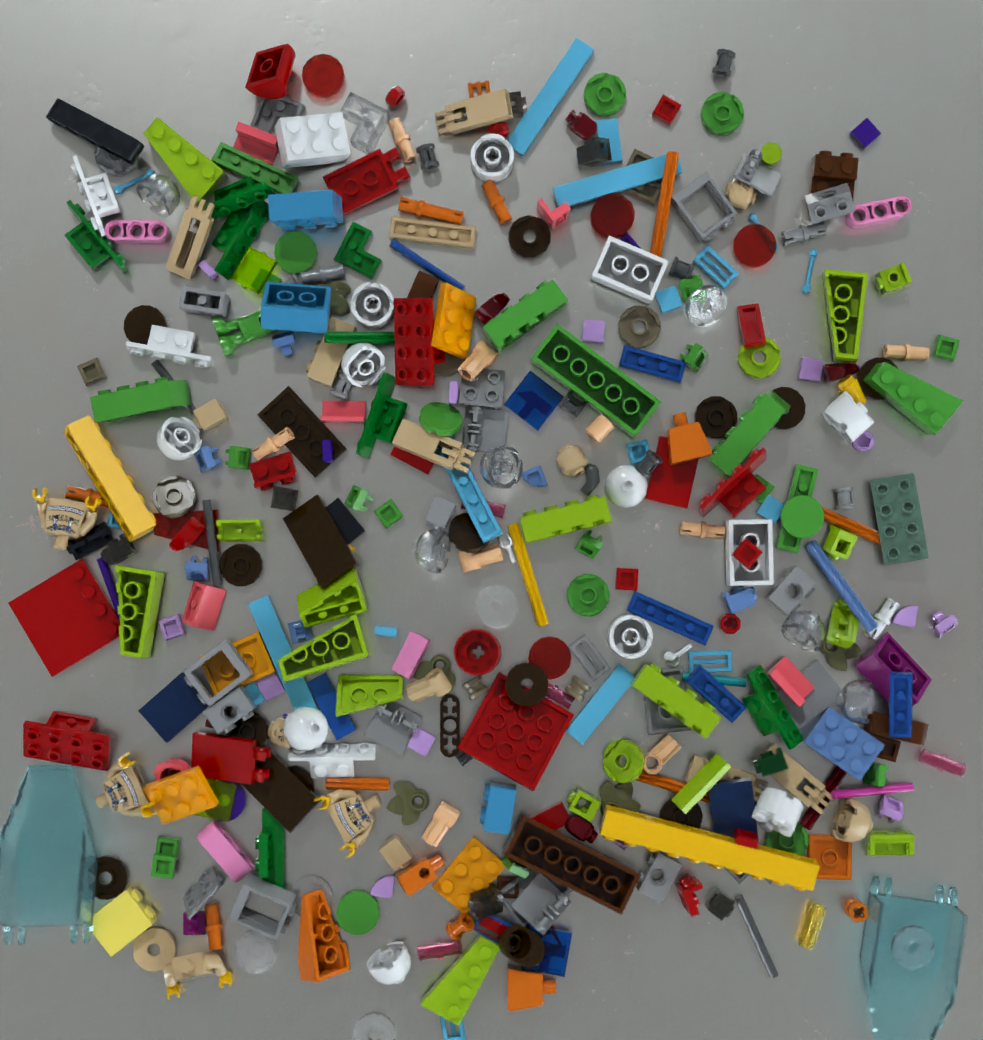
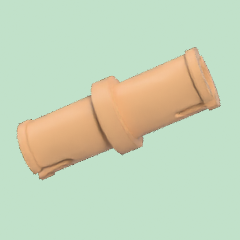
M400 118L392 119L388 122V126L395 138L394 144L399 147L404 162H411L417 158V155L410 143V135L406 134Z
M885 344L883 357L900 358L903 361H909V359L928 360L930 351L929 347L910 346V344H904L903 346Z
M285 427L276 435L267 437L265 442L252 449L254 457L260 461L273 451H279L281 446L295 438L292 430L289 427Z
M682 521L680 534L699 536L701 539L710 537L723 540L725 526L710 525L703 521L701 523Z

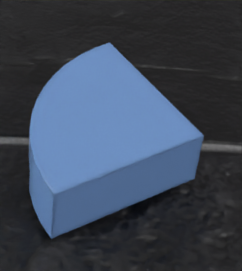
M541 466L520 473L522 478L532 486H548Z

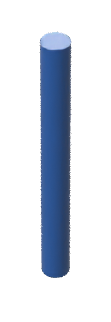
M395 239L390 243L389 246L438 279L464 290L465 285Z

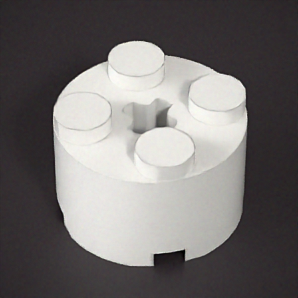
M492 133L480 137L471 149V166L476 177L485 182L493 180L496 183L509 176L514 164V151L511 144L499 134ZM491 155L495 156L494 161H490Z
M372 282L364 283L353 292L351 310L356 320L362 326L371 330L379 329L389 324L393 319L394 299L386 286ZM371 302L377 305L375 310L373 308L370 309L369 304Z
M846 391L822 412L829 425L832 423L836 428V433L849 443H853L874 423L872 418L866 414L868 412L867 408L861 402L856 404L852 396Z
M625 614L617 617L610 624L607 639L615 653L624 658L635 659L643 656L649 650L653 633L650 625L643 618L632 614ZM627 631L635 633V636L632 637V642L625 639Z
M765 788V791L763 790L760 794L752 817L761 823L760 828L764 831L772 832L774 830L784 836L791 837L802 813L803 804L795 797H793V800L787 798V793L782 790Z

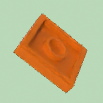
M808 834L807 857L816 859L820 865L816 879L851 880L852 843L838 840L833 835Z

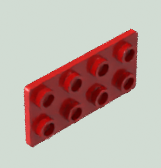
M394 298L396 385L433 386L434 364L445 363V352L431 346L435 319L433 320L432 298Z
M764 447L760 450L755 449L748 456L749 461L744 465L739 464L732 471L733 475L728 480L723 479L716 486L717 490L712 495L707 494L702 498L699 509L703 517L720 503L735 518L766 489L752 474L767 459V452Z
M53 711L46 724L27 720L24 722L23 756L108 771L110 767V735L92 732L96 725V718Z

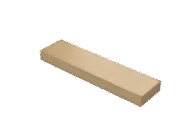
M391 216L389 239L474 249L475 226Z

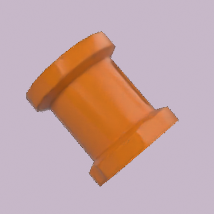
M853 898L846 902L844 907L845 913L853 921L864 922L868 918V908L860 900ZM855 907L860 910L858 914L853 911Z
M462 913L455 922L448 923L446 931L452 940L458 941L464 933L470 932L475 928V923L469 914Z

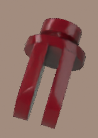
M572 110L565 119L567 122H572L569 128L581 139H590L596 133V122L585 113L580 112L576 115V112Z
M577 814L567 818L565 829L568 833L582 842L587 840L591 844L595 841L598 833L594 830L591 822Z

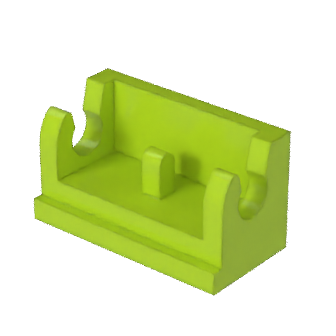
M261 519L216 520V526L219 529L217 539L220 542L263 541V520Z
M840 598V602L835 601L833 603L825 642L849 649L856 641L859 620L843 598Z
M870 831L866 835V855H914L915 835L910 831Z

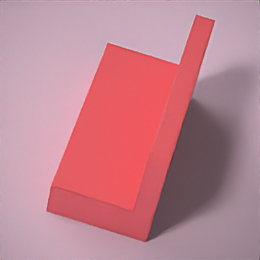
M238 122L235 129L238 135L233 148L273 165L279 150L277 137Z
M542 198L537 203V211L551 231L569 218L571 208L567 202H564L552 212Z
M322 400V416L320 421L323 423H365L366 401Z
M194 581L181 622L193 627L214 631L226 590Z
M783 657L766 673L798 707L806 702L804 698L814 689V686L787 657Z

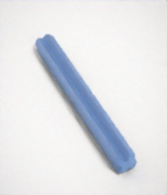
M817 541L809 542L806 545V550L865 630L871 632L878 626L877 622Z

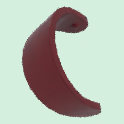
M504 292L492 296L475 311V318L484 326L505 308L510 298Z
M833 363L823 365V369L828 382H832L857 373L859 366L856 363Z

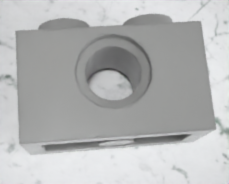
M847 183L805 195L812 224L855 212Z
M182 286L179 308L184 312L226 318L230 297L224 292Z
M435 495L424 518L428 521L427 526L438 531L441 528L446 529L456 505Z
M793 565L765 598L784 615H789L790 613L793 615L801 606L799 602L804 597L808 598L814 592L815 588L813 586L816 582L800 567ZM792 585L797 589V594L793 598L789 597L787 593L788 588Z
M241 686L203 713L217 734L222 731L226 734L237 727L235 725L236 721L241 718L245 721L253 716L254 712L252 710L257 708L245 688ZM228 706L236 708L237 714L235 717H230L227 714Z
M658 850L655 853L651 852L646 860L648 866L644 873H639L641 876L636 888L640 893L662 904L682 864L675 858ZM656 870L663 872L662 877L658 880L651 878L652 873Z

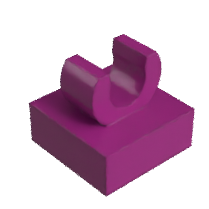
M197 911L190 920L188 919L187 912L183 913V935H205L207 933L205 931V925H207L205 911Z

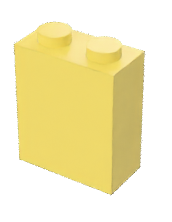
M132 886L128 887L85 921V924L110 957L157 921L155 911L150 906H146L142 900V894L138 889H133Z

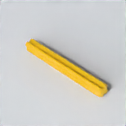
M518 523L508 525V530L536 623L539 627L548 624V619Z

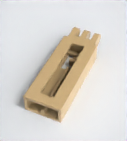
M503 88L445 105L444 111L435 113L436 119L444 118L436 122L437 127L445 126V128L438 130V135L449 133L455 135L513 118L509 91ZM463 113H466L468 120L457 123L456 119H464Z
M195 195L191 200L189 208L185 209L165 269L189 280L195 276L215 219L211 217L215 204L209 203L207 210H205L207 201L202 199L199 206H197L199 197ZM193 218L197 219L193 225L194 228L198 229L197 233L189 230Z
M405 419L402 420L392 441L394 447L449 470L454 468L464 473L468 472V468L461 464L471 465L472 461L465 458V455L474 458L476 453L463 448L461 442L446 436H438V433L433 431L429 433L420 425ZM438 445L443 447L442 454L449 455L448 459L434 454Z
M773 744L768 751L772 750L773 754L777 753L776 748L779 747ZM782 750L788 769L771 774L770 776L808 808L811 806L822 815L824 810L818 807V805L821 803L828 808L830 805L823 799L827 797L832 802L835 799H832L831 794L825 790L826 786ZM802 780H805L814 788L813 790L808 785L803 787L810 794L809 796L797 787Z
M693 754L685 778L686 782H689L710 759ZM731 767L719 780H730L734 777L739 779L751 777L754 801H758L760 797L756 796V792L762 793L764 790L758 787L759 784L768 786L769 783L768 781L756 778L755 774Z

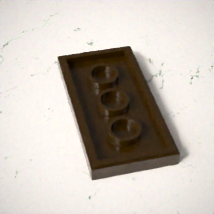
M290 386L257 414L275 435L285 427H289L292 430L295 438L284 445L315 478L332 464L323 461V440H331L333 442L334 461L347 450Z
M318 494L283 518L321 588L325 589L360 565L321 496Z
M271 751V757H266L265 761L256 760V768L270 769V778H265L263 783L254 781L251 785L241 784L289 833H292L321 800L314 801L317 796Z

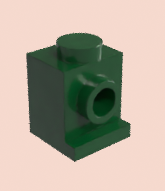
M781 747L776 748L777 753L773 754L772 750L760 754V759L753 761L757 774L761 773L762 777L788 769Z

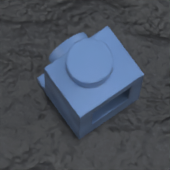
M743 585L731 589L732 594H729L727 591L722 592L728 612L732 614L756 605L755 599L758 598L753 586L745 589Z

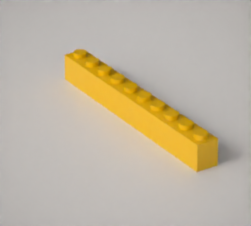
M606 805L599 828L600 835H603V838L609 841H616L618 839L624 841L629 846H645V849L651 852H658L660 850L674 858H679V856L686 857L687 860L693 863H700L702 861L709 863L710 867L716 869L724 867L730 869L735 874L742 875V873H747L758 880L770 879L773 883L780 886L785 884L793 885V888L799 891H806V889L813 891L820 868L817 860L760 844H758L757 849L735 844L733 837L612 805Z

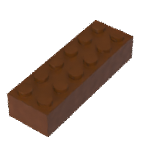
M522 813L502 851L504 856L621 915L641 876L638 872Z

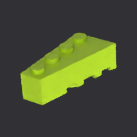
M158 117L143 133L191 198L194 195L199 197L197 206H199L202 199L208 202L214 195V191L218 190L228 178L219 166Z
M824 269L822 277L833 361L856 363L859 354L868 273Z
M598 495L586 497V501L578 503L577 500L565 502V507L557 508V505L544 507L545 512L537 514L536 510L524 512V517L519 518L525 543L612 522L606 496L599 498Z
M115 565L118 581L116 591L119 597V606L117 607L118 614H120V655L141 659L150 658L165 573Z
M357 615L349 617V619L280 658L278 664L284 683L368 658V651Z
M644 663L630 684L688 727L695 730L703 738L707 739L721 720V717L714 713L716 708L706 701L703 704L696 700L698 695L690 689L682 690L678 687L680 682L672 676L664 677L660 674L663 670L654 663H651L650 666Z
M479 933L442 977L421 998L420 1005L459 1026L499 951V944Z

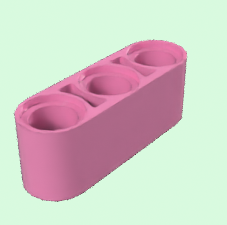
M898 196L857 205L854 207L855 212L847 214L846 223L850 228L858 229L899 220L911 211L912 203L908 197ZM895 204H901L904 211H897ZM875 208H879L882 211V217L875 214ZM853 213H859L862 221H856Z
M114 220L108 222L104 229L105 235L115 244H164L171 238L170 229L159 220ZM121 228V233L117 237H113L114 229ZM137 228H142V234L134 237V231ZM158 228H164V233L156 237L155 231Z
M212 821L196 835L202 846L233 881L239 882L254 869L251 860L216 821Z

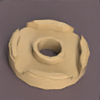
M151 927L137 936L133 943L132 953L139 967L146 971L157 972L163 970L165 965L172 963L171 958L175 957L177 945L175 938L169 931L159 927ZM157 944L160 947V953L152 954L149 946Z

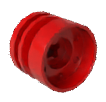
M481 629L463 633L456 641L454 647V658L457 665L464 672L471 675H484L493 671L499 664L502 656L498 639L490 632ZM481 646L484 655H480L478 659L477 655L473 654V650Z

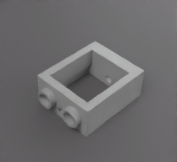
M705 172L676 193L671 199V204L699 242H702L704 239L708 242L718 234L716 231L722 226L726 229L735 222L733 218L737 215L736 210L708 172ZM705 187L726 216L702 232L682 203Z
M229 639L222 641L183 671L186 675L184 679L190 687L194 686L199 692L197 694L199 700L204 705L208 704V706L215 704L254 674L253 670ZM222 650L241 676L212 697L193 671Z
M248 874L241 887L229 920L277 940L280 933L285 934L289 925V921L286 919L288 915L292 917L297 904L293 902L297 894L252 874ZM251 891L285 906L279 922L244 908Z

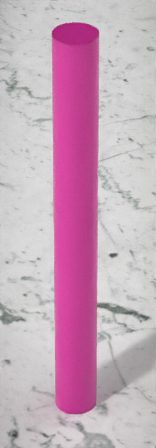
M901 783L882 787L871 786L832 790L831 797L832 799L910 792L914 790L913 783Z

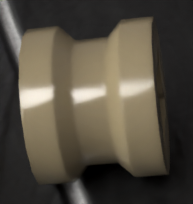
M481 675L462 685L463 689L469 693L468 698L470 701L489 690L487 686L483 685Z
M574 675L571 685L566 686L564 690L582 702L585 693L589 692L592 687Z

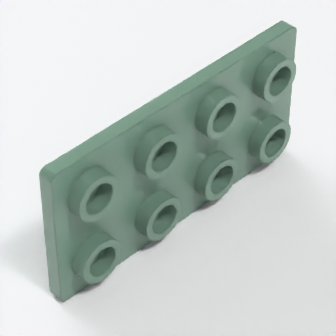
M914 473L871 480L870 484L884 564L890 565L928 559Z

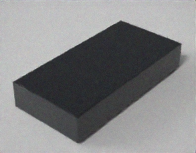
M339 498L327 506L348 545L365 532L364 528Z

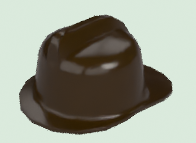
M510 925L496 938L499 940L501 953L522 966L534 967L544 957L545 947L541 937L522 925Z

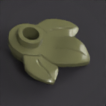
M333 281L329 285L324 283L317 284V286L331 287L329 320L332 313L345 315L350 312L349 304L344 298L351 290L348 284L341 281Z
M827 635L823 636L819 643L820 650L827 655L829 664L837 670L846 671L847 659H852L862 654L861 649L856 643L849 649L833 645L831 649H828L826 646L827 642H825Z
M439 654L430 661H423L419 664L413 676L414 679L418 680L424 678L431 670L436 669V663L442 661L444 663L442 670L452 684L450 691L453 690L456 678L450 670L451 662L447 656Z
M607 781L600 790V797L603 801L600 806L602 815L606 805H614L615 807L634 812L639 811L641 805L631 799L633 794L631 782L620 783L614 787L612 783Z
M395 783L393 788L397 796L390 800L386 808L394 814L402 815L403 825L413 824L418 820L420 812L427 809L429 797L424 791L416 790L410 783ZM420 797L423 800L422 804H416L415 798Z

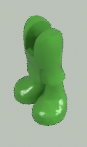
M261 310L246 316H238L237 319L229 321L223 320L220 316L211 317L224 356L232 353L234 347L241 343H248L254 338L269 335L276 331L261 328ZM240 329L241 333L231 336H224L230 332Z

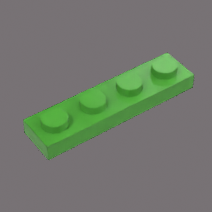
M222 142L211 159L217 166L243 178L252 177L256 184L265 182L278 194L293 193L299 182L298 177Z
M796 464L787 501L799 495L812 497L818 469ZM781 525L776 548L798 553L802 538L791 536Z

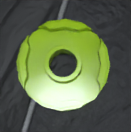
M766 336L765 346L744 348L742 344L738 351L737 360L739 367L751 378L763 379L769 377L778 369L781 363L779 346L774 340ZM755 352H762L765 355L763 363H757L754 360Z
M616 740L608 745L603 754V769L606 775L614 782H633L643 771L644 755L640 747L633 741ZM623 755L627 759L625 767H621L619 764V759Z

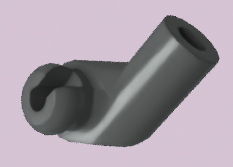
M588 463L584 468L588 481L581 488V491L587 496L592 493L600 482L599 469L591 463Z

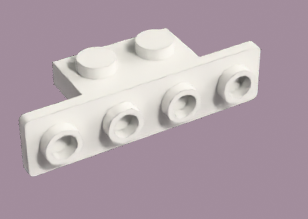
M77 155L72 156L74 164L71 165L74 176L80 178V182H77L81 195L86 194L87 199L84 200L88 213L92 212L94 217L90 218L94 230L99 229L101 237L105 236L100 218L120 212L106 173L85 178Z
M152 325L147 345L126 341L125 345L130 354L138 357H143L144 354L163 361L165 358L182 365L186 362L192 363L198 368L213 367L214 363L210 356L192 353L196 336L194 332Z
M323 743L320 747L310 751L297 750L291 747L289 748L288 761H310L311 778H354V760H375L376 744Z

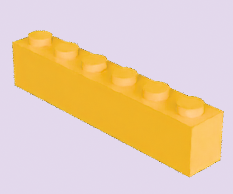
M88 415L66 425L64 435L128 541L132 542L152 532L156 526V519L151 511L148 512L142 495L135 491L131 477L123 471L122 462L112 453L110 442L101 435L99 424L95 423V420L93 421L91 416Z

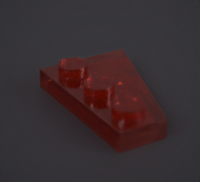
M212 510L217 552L221 553V542L217 539L219 529L216 526V520H219V510ZM189 511L187 514L176 518L166 517L161 513H153L156 519L154 535L173 540L192 517L205 526L204 511ZM206 527L201 536L191 545L208 549Z

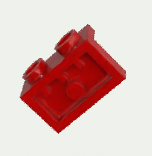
M290 451L249 464L254 480V488H260L261 491L274 488L273 484L281 482L282 485L294 482L293 478L298 477Z
M684 876L679 879V883H676L675 886L684 909L693 917L700 914L697 907L701 906L696 893L694 894L693 892L704 887L695 876Z

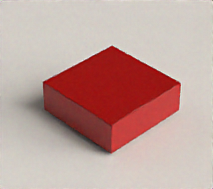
M662 95L652 115L671 125L681 104Z
M745 538L731 555L749 569L763 552Z
M616 568L615 589L637 591L639 569Z
M735 828L733 834L735 844L757 849L759 841L755 832Z

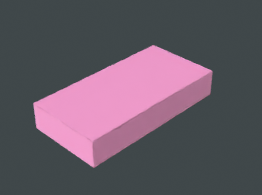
M410 631L392 670L412 680L431 641Z

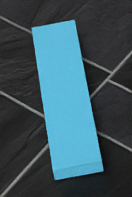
M619 663L568 726L566 732L583 745L629 688L635 676Z

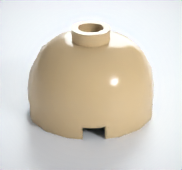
M846 798L847 800H841L835 809L832 822L836 823V830L832 829V834L838 840L852 843L862 840L872 830L873 821L871 820L870 811L864 803L853 798Z

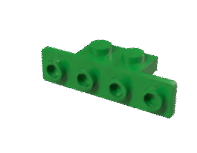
M250 176L214 191L215 201L212 204H215L211 217L217 219L227 216L251 204L266 200L268 195L275 194L274 189L265 182L255 184V180Z
M71 200L67 201L66 203L70 211L80 221L79 225L64 235L69 243L92 270L111 258L122 273L126 272L127 270L124 265L126 261L119 252L115 254L111 249L113 245L107 237H101L97 233L98 230H94L91 220L87 221L83 216L85 212L78 203L74 205Z
M264 200L254 203L247 215L238 210L230 213L211 244L216 249L224 252L214 270L227 280H230L269 216V206Z
M384 372L378 382L375 398L372 400L368 418L364 423L361 438L357 443L356 454L368 459L371 456L376 439L392 444L408 405L403 401L391 398L396 383L395 377Z
M758 665L746 674L755 692L746 695L742 700L763 737L779 732L788 749H793L804 739L763 667Z
M264 807L262 809V830L259 836L255 838V849H259V858L255 860V870L259 871V878L284 889V827Z

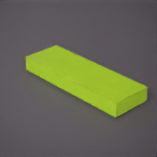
M716 753L671 800L686 814L721 779L731 766Z

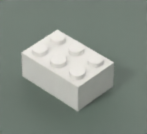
M342 112L279 118L274 126L283 168L345 162L351 155Z
M609 236L591 276V280L650 305L669 261Z
M772 519L725 521L726 585H774ZM745 538L763 552L749 569L731 555Z

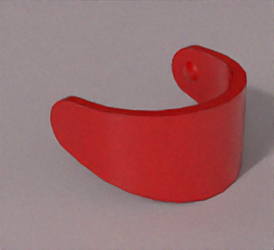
M192 517L170 542L169 547L173 551L185 549L201 536L205 526Z

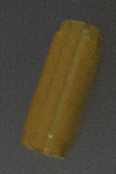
M812 903L809 906L798 939V945L813 950L826 915V907L817 903Z

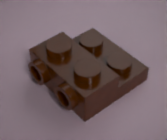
M819 151V154H815L812 158L809 194L847 183L853 200L859 158H854L852 153H841L840 156H832L831 151Z

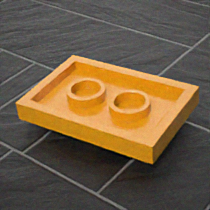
M449 283L440 284L431 346L460 359L468 358L476 302L475 296Z
M260 632L232 643L254 672L253 675L236 688L276 671ZM222 650L202 665L214 695L241 676Z
M199 766L148 783L142 788L149 802H154L152 807L157 812L163 825L214 808L219 803Z
M473 836L435 881L432 888L459 911L467 913L502 872L505 865L499 856Z

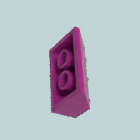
M888 632L873 644L855 665L859 672L867 678L888 702L890 672H913L912 706L919 702L932 680Z

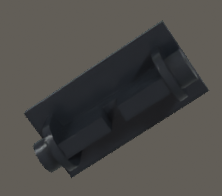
M104 521L95 526L86 536H82L80 541L69 540L67 551L70 555L73 554L75 560H78L115 540Z

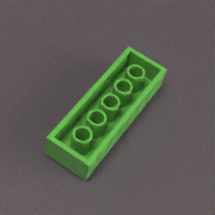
M559 324L555 325L530 360V362L605 416L632 438L638 434L662 402Z

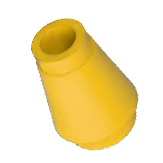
M850 374L837 383L838 390L841 393L844 391L848 392L856 404L858 402L864 404L867 401L856 377L854 378Z

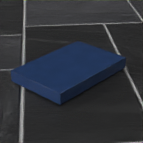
M183 672L138 710L166 743L209 707L208 704L204 705L197 696L199 692L194 686L190 687L184 679L186 675Z
M751 777L718 781L709 790L713 832L734 838L735 828L755 832L758 837L757 822L752 817L755 804Z

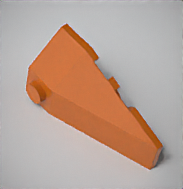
M322 889L302 894L298 945L300 980L316 983L350 970L348 948L338 934L340 930L338 925L334 924L332 920V911Z

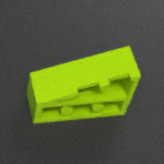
M356 568L325 589L321 588L318 583L296 595L299 615L305 628L368 611L365 593Z

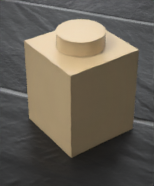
M216 398L193 410L195 424L199 429L202 428L205 431H209L229 420L220 401Z
M398 834L379 848V852L393 871H396L398 868L402 871L411 864L410 859H412L413 854Z

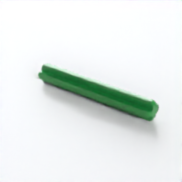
M327 331L324 333L325 343L395 344L394 332Z

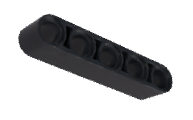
M58 98L46 115V118L55 125L131 165H134L145 147L134 137Z

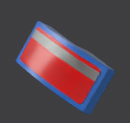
M482 909L474 922L475 928L473 930L499 944V940L496 939L497 936L501 935L513 924L502 920L501 916Z

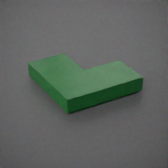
M352 222L333 260L371 280L374 278L382 262L381 259L363 251L372 231Z

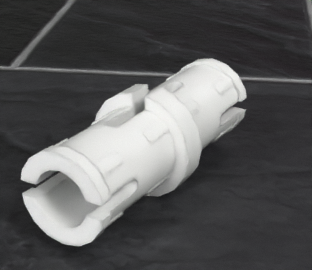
M887 598L879 613L874 615V620L878 624L877 628L871 632H865V635L877 641L885 626H889L891 623L889 620L900 604L893 602L894 600L891 598Z

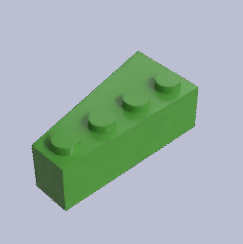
M553 279L549 282L545 280L536 287L537 290L535 292L525 294L519 299L520 302L514 306H509L501 315L491 319L483 326V334L498 353L567 304L568 299Z
M886 362L877 363L863 379L864 382L883 396L927 435L937 434L963 402V400Z
M168 377L154 379L155 383L149 384L148 381L135 383L136 387L134 388L125 385L116 387L117 391L111 392V389L98 391L97 396L90 397L95 423L192 405L187 380H168Z
M770 390L765 395L760 393L753 401V404H755L754 408L751 411L746 410L739 418L741 423L738 427L735 428L733 426L726 433L725 437L728 439L723 444L718 443L712 450L713 456L710 460L727 475H732V471L745 461L752 450L764 439L766 433L777 424L783 413L790 409L791 405L774 391Z

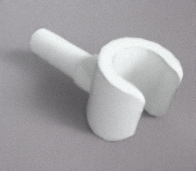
M506 532L508 537L506 541H501L499 536L497 539L500 546L507 551L513 564L517 561L511 548L512 539Z
M689 643L675 654L669 651L666 652L664 655V659L667 660L665 664L673 667L678 666L680 657L689 651L692 645Z

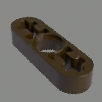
M446 694L440 702V750L444 756L454 757L459 752L457 747L460 743V701L456 695ZM448 698H452V701L456 702V705L452 707V713L456 712L457 717L453 715L443 716V713H448V706L444 705ZM452 719L456 722V729L454 731L445 730L444 722L446 720ZM443 734L448 736L457 734V738L452 737V745H456V749H453L452 753H448V749H444V745L448 744V737L443 738Z

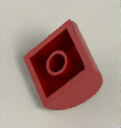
M287 43L256 52L245 88L254 95L265 99L284 97L288 92V81L293 75L292 67L296 57L293 48Z

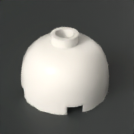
M369 343L351 345L342 357L341 366L344 375L353 385L358 387L375 384L381 379L386 368L384 366V355L377 347Z
M170 417L161 425L157 433L159 450L164 456L172 460L181 461L188 459L200 449L202 439L200 440L199 437L200 430L193 421L186 417Z
M623 465L616 467L608 474L604 488L610 502L618 507L629 508L642 502L646 496L648 485L646 477L640 474L635 469V466Z
M300 707L287 716L283 732L291 747L297 750L310 751L320 747L325 742L328 736L329 725L321 711L312 707Z
M395 941L387 944L390 948L383 952L379 948L367 961L369 972L381 984L391 985L403 982L411 968V956L403 942Z

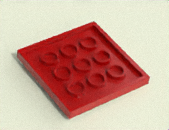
M84 558L8 602L51 677L56 676L119 638L120 620Z
M498 672L457 749L533 792L574 714L546 698L531 707L520 706L514 703L507 695L505 689L507 676ZM521 685L522 690H524V691H529V690H530V689L526 688L525 686Z

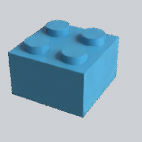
M491 780L490 786L485 785L483 802L487 803L486 808H481L479 822L483 824L484 831L509 835L516 797V785Z

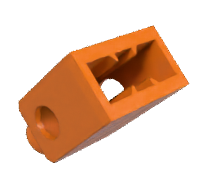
M686 412L673 415L676 427L667 430L669 465L712 455V450L700 423L688 424Z
M439 854L429 860L422 856L402 871H396L394 875L409 897L438 878L435 871L445 866V863ZM426 868L425 874L419 875L420 869Z
M508 964V1011L542 1006L543 994H556V980H543L542 969Z

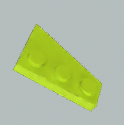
M338 675L336 717L403 699L402 675Z

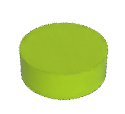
M773 142L765 144L760 150L763 154L761 161L766 165H775L782 157L781 147Z

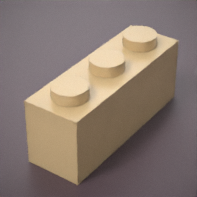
M331 317L327 331L356 332L357 328L354 325ZM323 335L322 340H318L315 345L314 353L316 355L314 360H310L307 365V377L333 388L337 375L342 368V357L351 346V343H325Z

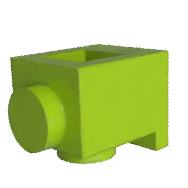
M905 262L875 274V285L878 290H881L882 295L912 283ZM890 275L894 276L895 282L891 281Z
M830 524L829 528L831 530L822 549L827 551L826 555L832 559L838 560L841 557L848 560L858 536Z
M577 788L576 792L571 791L566 800L569 803L568 810L592 822L602 803L597 797ZM580 799L586 800V804L584 806H580L578 804V801Z

